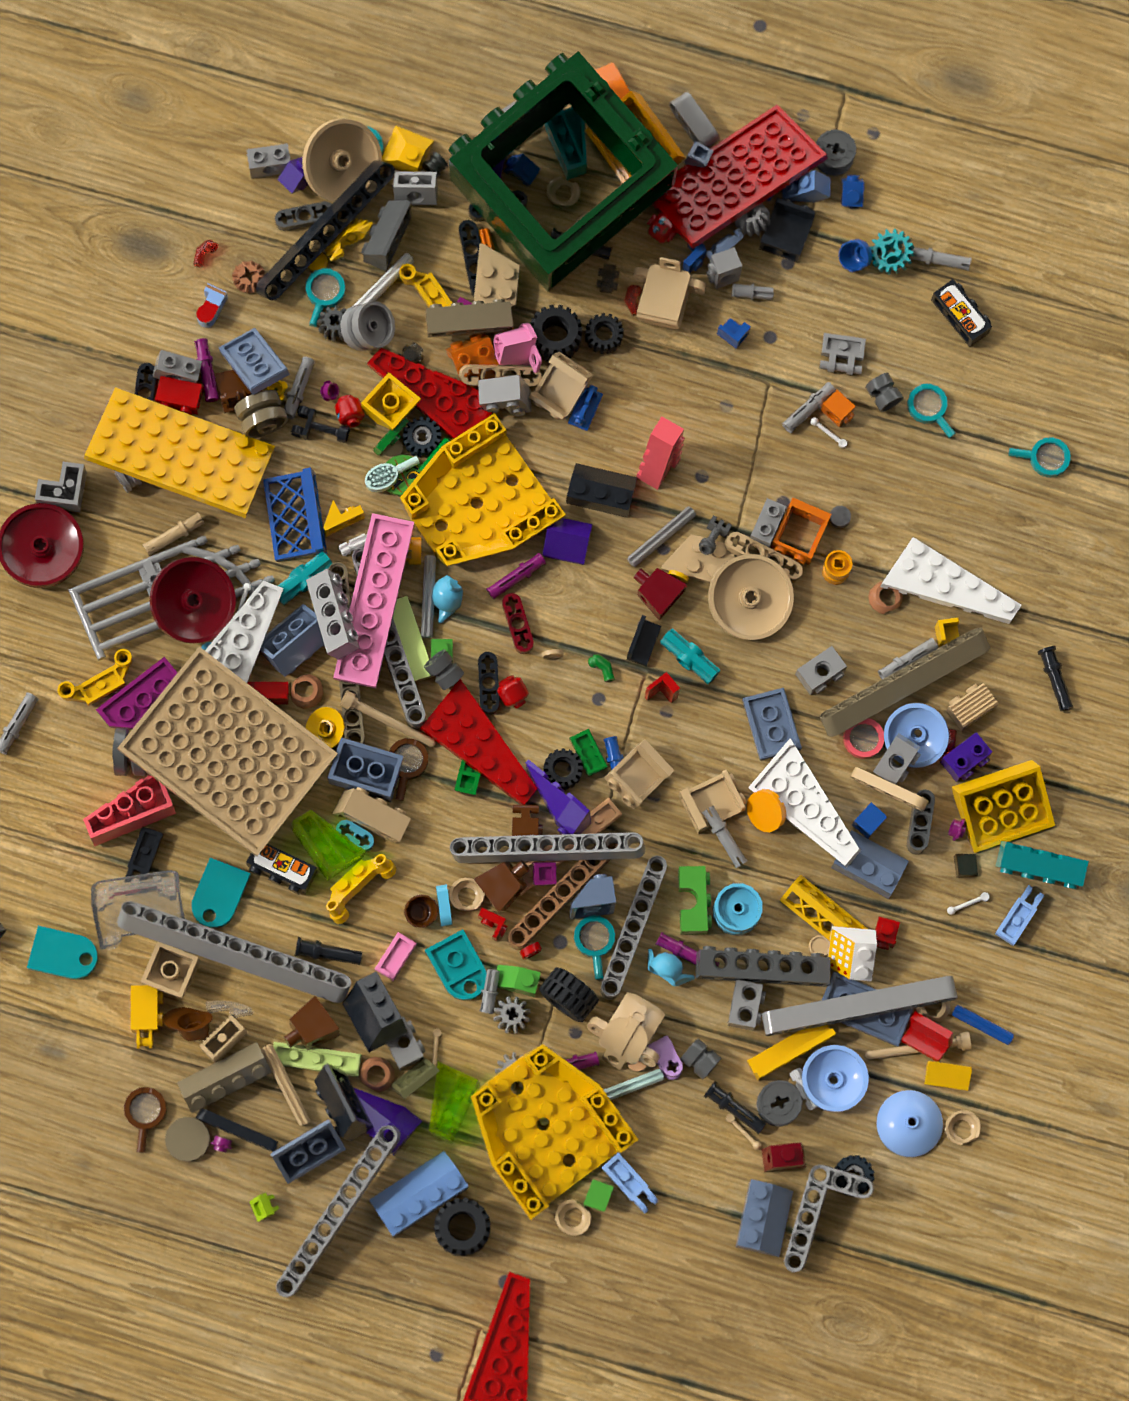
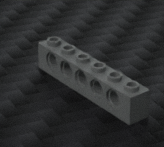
M704 946L703 949L696 953V979L741 980L755 983L826 987L830 984V957H824L822 953H811V956H802V952H789V955H783L781 951L777 950L759 953L758 949H746V952H738L737 948H724V951L716 950V947ZM716 958L724 961V968H718L715 965ZM738 959H741L746 963L745 970H741L738 968ZM759 961L766 962L768 966L767 971H762L759 968ZM781 962L788 964L789 972L786 973L781 970ZM802 964L810 966V974L802 971Z

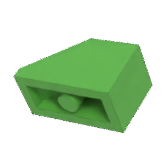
M497 966V970L500 972L497 988L535 998L541 972L516 966Z

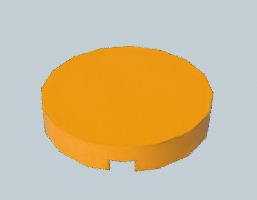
M761 789L752 793L747 802V814L750 821L757 829L763 832H772L779 829L786 819L784 803H781L778 799L780 798L779 795L770 789Z

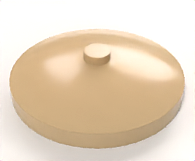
M333 119L319 126L309 137L303 152L304 176L310 188L318 196L335 202L373 161H382V154L377 138L364 124L351 119ZM368 181L367 184H366V190H367V189L369 188V186H370V182H369V181ZM355 196L352 198V202L356 201Z
M756 554L737 556L724 563L714 574L708 591V604L715 622L726 633L743 640H758L776 633L788 620L794 603L792 583L785 570L772 559Z

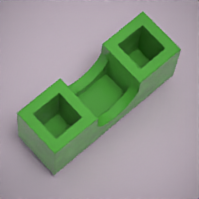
M679 866V892L693 894L697 902L696 906L692 909L680 911V935L707 934L708 928H712V917L707 915V907H711V895L706 892V885H710V872H706L705 866Z

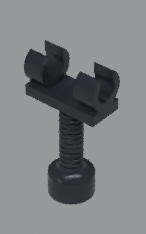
M299 406L298 416L307 419L305 428L293 425L291 435L307 440L310 430L313 429L336 436L338 442H347L350 427L341 425L340 428L315 422V409Z

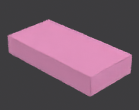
M398 932L375 967V970L394 981L417 943Z

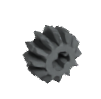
M336 305L334 310L331 311V308L327 307V313L321 312V319L317 320V325L320 326L318 328L319 333H324L325 339L331 336L333 342L336 341V337L343 341L340 323L346 309L343 308L339 311Z

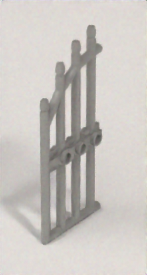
M201 536L196 540L193 539L70 588L68 591L96 657L100 661L106 658L104 651L160 628L156 622H152L100 643L96 635L97 631L150 611V601L94 624L91 623L88 613L144 590H147L150 596L152 584L162 570L159 565L161 561L185 553L216 562L227 569L225 572L229 578L236 576L243 586L245 583L251 584L252 589L248 591L249 596L252 595L262 581L272 584L275 582V579L272 575L251 583L244 572L260 566L259 559L236 566L225 558L240 552L239 545H234L229 549L226 548L214 553L196 548L208 542L206 536ZM139 571L143 582L89 604H83L79 594ZM243 586L235 589L236 598L243 595Z

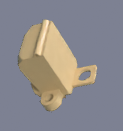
M660 257V265L653 264L649 269L636 267L633 278L645 283L636 318L647 324L679 329L689 294H704L707 284L701 280L692 279V275L689 272L681 270V263L677 260ZM665 263H671L675 266H669Z
M627 992L609 1023L598 1017H592L587 1028L591 1033L600 1037L598 1040L599 1044L606 1049L602 1059L615 1068L621 1070L625 1061L630 1064H637L640 1061L649 1067H654L660 1056L656 1051L647 1046L666 1014L659 1007L637 994ZM609 1055L616 1057L619 1062L611 1060Z

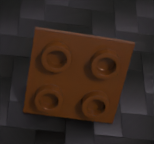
M234 370L214 374L224 413L235 411L234 407L239 401L252 395Z

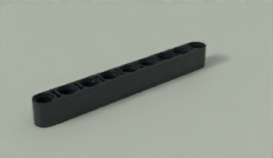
M380 160L373 161L260 279L256 286L258 295L269 300L278 299L393 178L395 173L393 165ZM384 167V171L380 175V169ZM369 181V182H370V186H369V188L366 190V184H367V182ZM355 196L356 201L352 205V198ZM341 211L342 215L340 219H338V213ZM325 226H327V227H328V230H327V232L324 234L323 230H324ZM313 240L314 244L313 247L310 249L309 245L310 242ZM299 255V262L295 264V259ZM285 270V276L281 279V273ZM271 285V291L267 294V288Z

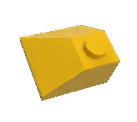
M395 126L382 155V161L392 164L395 169L402 172H421L423 168L422 163L426 161L434 140Z
M388 373L361 402V407L364 413L378 425L394 430L419 403L421 398Z

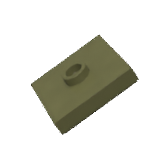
M424 1058L392 1083L391 1087L402 1098L406 1099L437 1074L439 1070L432 1062Z

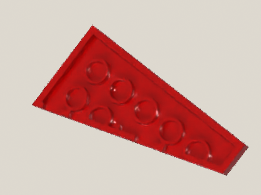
M380 348L367 362V365L381 378L390 373L420 397L421 400L415 407L426 417L430 418L432 422L434 420L436 425L452 439L494 413L485 411L479 405V390L438 371L425 368L424 365L405 359V357L384 348Z
M459 679L421 726V730L460 760L466 762L468 766L479 772L484 778L520 805H526L537 791V787L465 684Z
M512 1272L508 1273L463 1401H527L529 1278Z

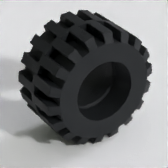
M553 304L549 305V309H546V307L541 308V313L537 311L530 322L537 336L535 345L540 356H544L545 361L551 359L552 355L557 352L571 358L574 352L578 351L581 344L580 319L577 320L578 315L575 312L571 314L570 308L563 309V305H558V308H554ZM550 326H560L566 330L568 335L561 341H551L544 336L543 332Z
M555 967L539 988L547 1001L577 1022H584L599 1002L597 995L590 987L567 970Z
M457 1198L454 1201L447 1202L443 1208L441 1207L438 1215H436L434 1225L435 1236L439 1245L446 1252L461 1257L473 1255L480 1251L485 1243H487L491 1229L488 1213H486L483 1206L468 1198ZM459 1214L469 1215L476 1224L474 1235L465 1241L455 1239L449 1231L450 1221Z

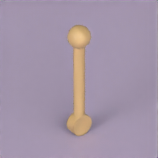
M434 1029L433 1031L434 1048L432 1063L435 1066L437 1064L439 1037L442 1034L440 1029Z
M728 1114L726 1116V1121L732 1123L753 1144L752 1146L755 1150L761 1148V1143L755 1141L735 1121L734 1115Z

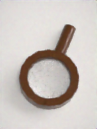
M408 738L396 741L389 750V752L404 756L395 798L398 801H404L408 780L420 777L428 766V752L425 746L420 741Z
M142 1087L132 1091L124 1104V1114L128 1122L139 1129L137 1153H145L147 1131L160 1125L167 1112L166 1101L162 1094L149 1087Z

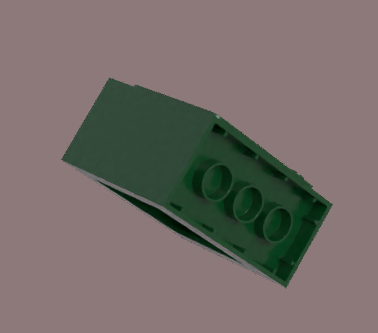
M579 51L570 58L564 53L557 55L545 67V71L549 75L538 85L532 80L525 82L513 94L516 103L505 113L500 107L494 108L480 122L484 127L481 133L473 139L466 133L459 137L448 149L452 155L449 159L450 180L547 292L669 191L675 184L678 164ZM570 105L628 171L631 177L559 238L552 239L492 169L565 107Z

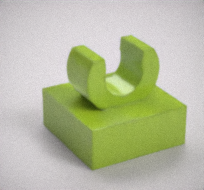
M263 1193L249 1201L257 1222L267 1219L279 1209V1206L272 1207L270 1200L275 1198L274 1195L267 1196V1193Z

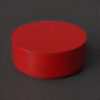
M535 942L522 949L519 953L526 960L541 952L542 947L539 942Z

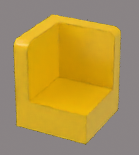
M959 618L937 621L935 631L938 647L959 637Z

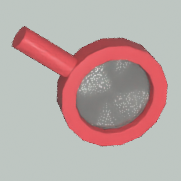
M868 718L845 731L843 736L844 745L847 751L854 757L860 759L871 758L877 755L883 747L884 731L880 724Z

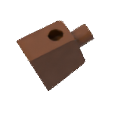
M522 860L515 866L507 861L477 876L474 880L496 910L503 912L509 908L527 887L522 876L529 872L530 869Z
M314 996L290 1018L289 1024L293 1031L283 1038L290 1048L301 1041L303 1046L310 1050L340 1036L339 1027L318 998Z

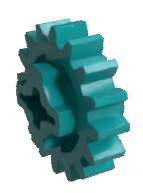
M895 228L892 233L885 229V235L878 233L879 239H872L875 245L870 247L872 260H874L872 264L874 267H878L880 272L886 269L888 275L891 274L892 270L899 274V268L906 270L905 264H912L909 257L915 256L914 252L911 251L915 247L913 243H910L911 238L909 236L905 237L904 231L898 234ZM903 243L905 245V253L901 251ZM879 250H881L883 253L881 255V260L879 258Z

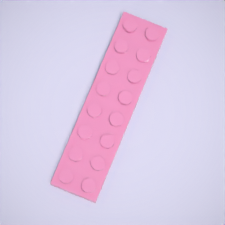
M372 513L349 609L353 616V627L359 636L357 641L360 648L337 660L334 680L372 688L377 687L415 525L412 521Z

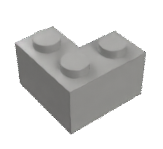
M520 375L478 380L479 405L485 411L497 412L499 409L506 408L514 416H522L526 412H532L531 399L529 398L531 390Z
M63 462L59 482L38 479L35 495L36 503L52 504L66 511L80 512L87 475L85 465Z

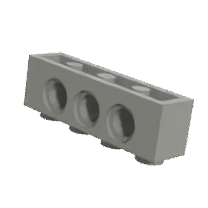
M325 569L307 579L306 582L326 652L339 660L360 648L357 641L359 636L352 624L353 616L348 610V599L341 586L343 584L341 577L337 573L335 574L329 569Z

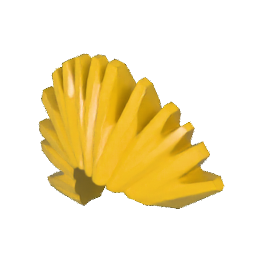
M356 218L353 224L351 221L325 249L327 256L332 255L330 258L331 262L344 256L343 248L363 239L373 223H368L366 219L363 221L362 218L360 220Z

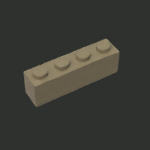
M496 299L492 301L493 303L474 301L471 305H463L461 302L450 304L451 306L442 307V304L430 305V308H426L425 311L427 336L430 338L510 331L513 327L510 301L505 302V299Z
M256 1042L177 1082L191 1113H194L272 1073Z

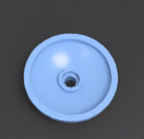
M910 703L901 706L888 718L884 729V741L887 749L898 733L920 746L918 753L921 754L914 765L910 763L909 767L919 768L933 764L943 755L949 742V729L944 717L935 708L923 703ZM915 730H921L922 736H916ZM901 756L893 757L899 763L904 764V759Z
M840 1045L822 1047L815 1051L804 1065L802 1071L804 1091L810 1101L823 1110L830 1112L848 1110L858 1104L867 1091L869 1082L867 1067L862 1058L850 1048ZM830 1077H836L837 1083L832 1084L830 1082Z
M906 1090L893 1094L882 1104L877 1115L876 1126L881 1141L890 1151L903 1157H917L929 1152L938 1143L943 1131V1118L937 1104L930 1097L918 1091ZM909 1118H913L916 1123L914 1126H910L908 1124Z

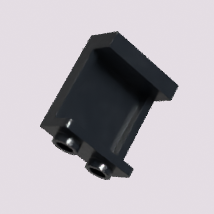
M777 198L770 217V225L767 226L762 236L759 250L798 263L816 211H813L812 208L806 205L799 206L793 204L789 199Z

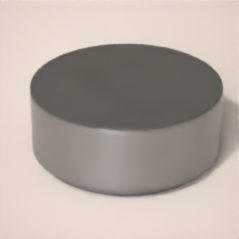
M836 506L830 512L832 515L829 521L834 527L844 528L849 524L851 513L848 508Z

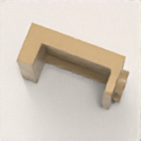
M557 352L552 355L549 360V367L535 391L529 395V398L533 400L532 402L536 406L550 411L552 417L564 420L572 413L593 374L562 353Z
M644 739L604 778L608 786L621 795L622 801L627 806L635 809L675 770Z
M727 770L693 788H686L679 792L678 796L697 834L711 828L702 812L707 809L712 817L713 815L709 807L713 805L723 822L745 811L746 799L742 792L738 793L735 787L737 785L736 779L732 773L728 774Z

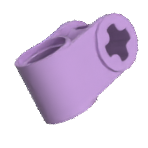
M666 1035L649 1044L647 1047L656 1051L660 1056L657 1065L662 1070L664 1077L669 1080H675L680 1077L683 1065L669 1037ZM669 1064L677 1066L675 1073L672 1070L668 1071Z

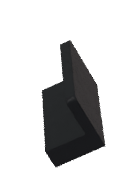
M642 615L626 660L647 667L661 626L646 621V616Z

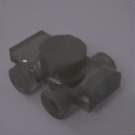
M604 263V267L599 268L598 276L602 277V280L597 279L596 288H600V292L612 294L613 290L617 291L618 282H614V279H619L620 271L616 270V265Z
M415 342L411 346L406 344L402 350L404 352L402 357L411 362L417 361L420 363L424 358L421 354L423 348Z

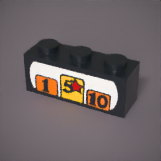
M952 279L933 293L931 301L969 347L990 333L992 328L990 319L978 310L977 303L973 299H969L965 294L964 287L960 283H956Z
M269 844L263 848L257 857L250 853L246 861L247 867H250V872L258 876L264 874L274 884L280 885L283 883L289 886L288 890L298 895L301 892L307 894L318 872L316 866Z

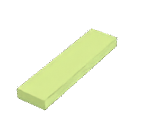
M408 596L399 598L396 602L393 620L416 683L434 676H430L424 668L429 657Z
M274 1042L273 1044L282 1065L285 1067L320 1072L322 1067L328 1063L345 1071L347 1076L359 1077L362 1054L315 1047L307 1050L301 1045H294L290 1048L287 1043Z

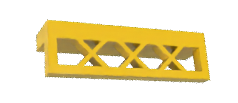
M802 875L792 883L780 899L783 904L829 941L831 931L824 928L823 921H830L834 927L868 929ZM792 891L799 896L800 903L794 904L788 899ZM806 908H814L817 911V917L809 916Z
M828 1025L800 1030L747 1060V1063L758 1081L830 1040L836 1033Z

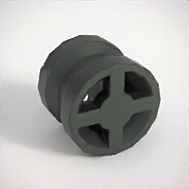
M433 152L430 155V159L424 161L422 166L426 172H436L438 178L440 172L448 167V163L440 154Z

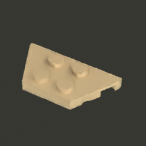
M481 243L479 246L474 301L493 303V300L505 299V302L510 301L511 309L516 308L520 265Z
M691 534L662 565L661 570L667 573L669 570L679 571L690 579L710 584L716 571L724 563L735 558V556L726 549L725 543L715 541V551L712 554L705 555L699 550V543L704 537Z

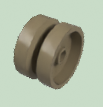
M260 391L254 395L247 396L235 405L234 409L238 420L243 421L241 427L245 437L257 438L268 435L282 428L288 422L285 409L279 407L281 400L277 391Z

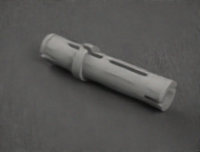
M915 247L911 250L915 256L909 257V259L923 261L927 265L933 263L969 271L971 257L933 251V248L927 250Z
M302 358L291 391L287 393L286 397L288 399L284 409L289 419L295 418L299 403H302L304 399L302 395L315 364V360L312 358Z
M827 382L819 391L812 393L809 396L810 399L782 423L784 429L792 433L814 411L822 408L823 403L836 391L835 387Z
M929 638V640L900 658H894L892 663L878 670L880 678L884 679L938 649L937 643L933 638Z
M26 693L7 727L3 728L2 731L4 733L0 738V753L6 755L14 740L20 736L18 734L39 700L35 695Z
M714 805L709 807L713 815L712 817L707 809L704 810L702 814L712 827L711 832L716 834L735 868L741 866L737 857H739L742 864L746 863L748 860L737 846L726 828L727 823L722 821Z

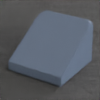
M695 141L684 164L706 167L713 150Z

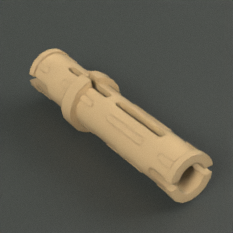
M197 512L182 522L181 520L178 521L176 526L142 545L148 555L151 556V554L180 537L188 536L189 532L205 523Z

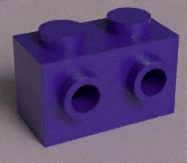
M976 732L944 756L940 763L956 782L961 778L965 781L974 774L972 771L977 766L982 768L990 761L989 757L992 754V750Z

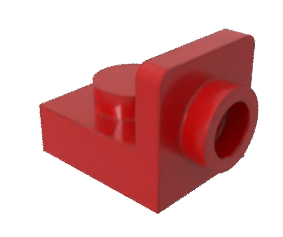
M481 908L478 919L481 920L480 923L489 928L497 927L492 936L493 940L497 941L498 937L503 938L508 927L505 925L506 918Z
M878 917L875 928L878 948L889 950V947L894 948L900 922Z

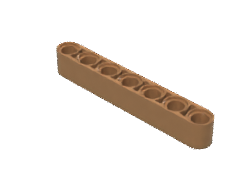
M602 859L596 866L589 864L588 860H579L510 931L508 942L511 948L515 950L525 948L611 859ZM582 872L585 875V879L576 881L573 878V874ZM566 887L569 889L570 894L562 897L558 894V890ZM545 903H552L555 909L552 912H546L543 909V905ZM536 918L540 924L536 928H531L527 924L528 920ZM515 934H521L525 940L518 944L512 940V937Z

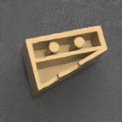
M359 787L343 791L332 813L333 815L338 817L341 814L356 825L360 824L369 829V832L393 843L400 842L411 818L406 816L404 810L397 807L394 809L390 808L385 800L378 797L373 799L368 796L369 792Z

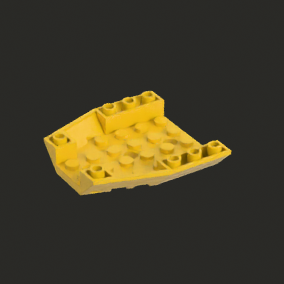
M495 413L443 445L400 497L411 521L414 522L421 536L435 556L447 567L513 550L566 516L557 501L548 496L506 436V429ZM509 477H515L518 479V484L509 486L506 480ZM474 499H479L483 502V506L475 509L471 506V502ZM442 521L448 527L445 531H438L435 527L436 524Z
M544 1044L518 1058L488 1080L471 1096L491 1165L530 1220L548 1208L547 1204L617 1152L622 1153L639 1140L602 1087ZM515 1081H520L523 1085V1090L519 1094H514L511 1090V1085ZM543 1117L547 1118L549 1121L548 1128L546 1130H539L537 1121ZM566 1154L574 1156L575 1161L572 1166L567 1167L563 1164V1157Z

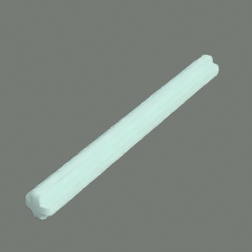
M657 1069L604 1089V1092L610 1100L660 1082L664 1080V1075L661 1069ZM547 1118L539 1119L542 1126L549 1124Z

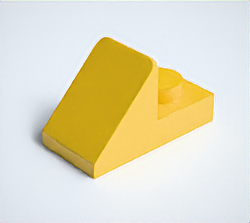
M333 500L324 524L326 537L365 519L361 506L348 507L341 514Z

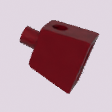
M659 568L655 569L651 575L640 569L633 577V579L641 584L637 592L638 597L658 620H661L686 591L687 587L685 583Z
M802 1143L772 1145L762 1149L764 1172L806 1168L804 1145Z

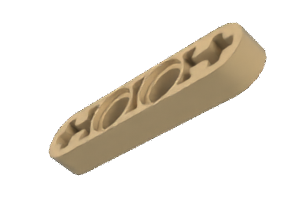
M468 364L460 369L459 377L465 384L478 385V376H471L470 380H468L464 373H468V370L471 369L472 373L479 374L478 369H481L480 379L484 380L485 372L490 369L495 371V378L505 377L506 372L509 370H514L516 375L521 376L520 370H522L523 375H529L533 369L532 366ZM540 371L534 373L536 377H533L532 381L527 377H522V379L528 386H536L542 377Z
M739 532L731 533L725 540L726 549L737 556L749 554V548L755 547L759 550L760 555L767 558L775 557L781 567L783 562L786 563L784 570L791 582L797 581L802 575V566L797 561ZM734 539L738 540L739 545L736 547L732 545ZM745 543H747L748 545H747V547L744 549V552L741 551V550L743 549V546L745 545ZM791 567L795 568L793 576L789 574Z
M858 767L854 768L850 776L855 781L920 811H924L929 802L913 792Z

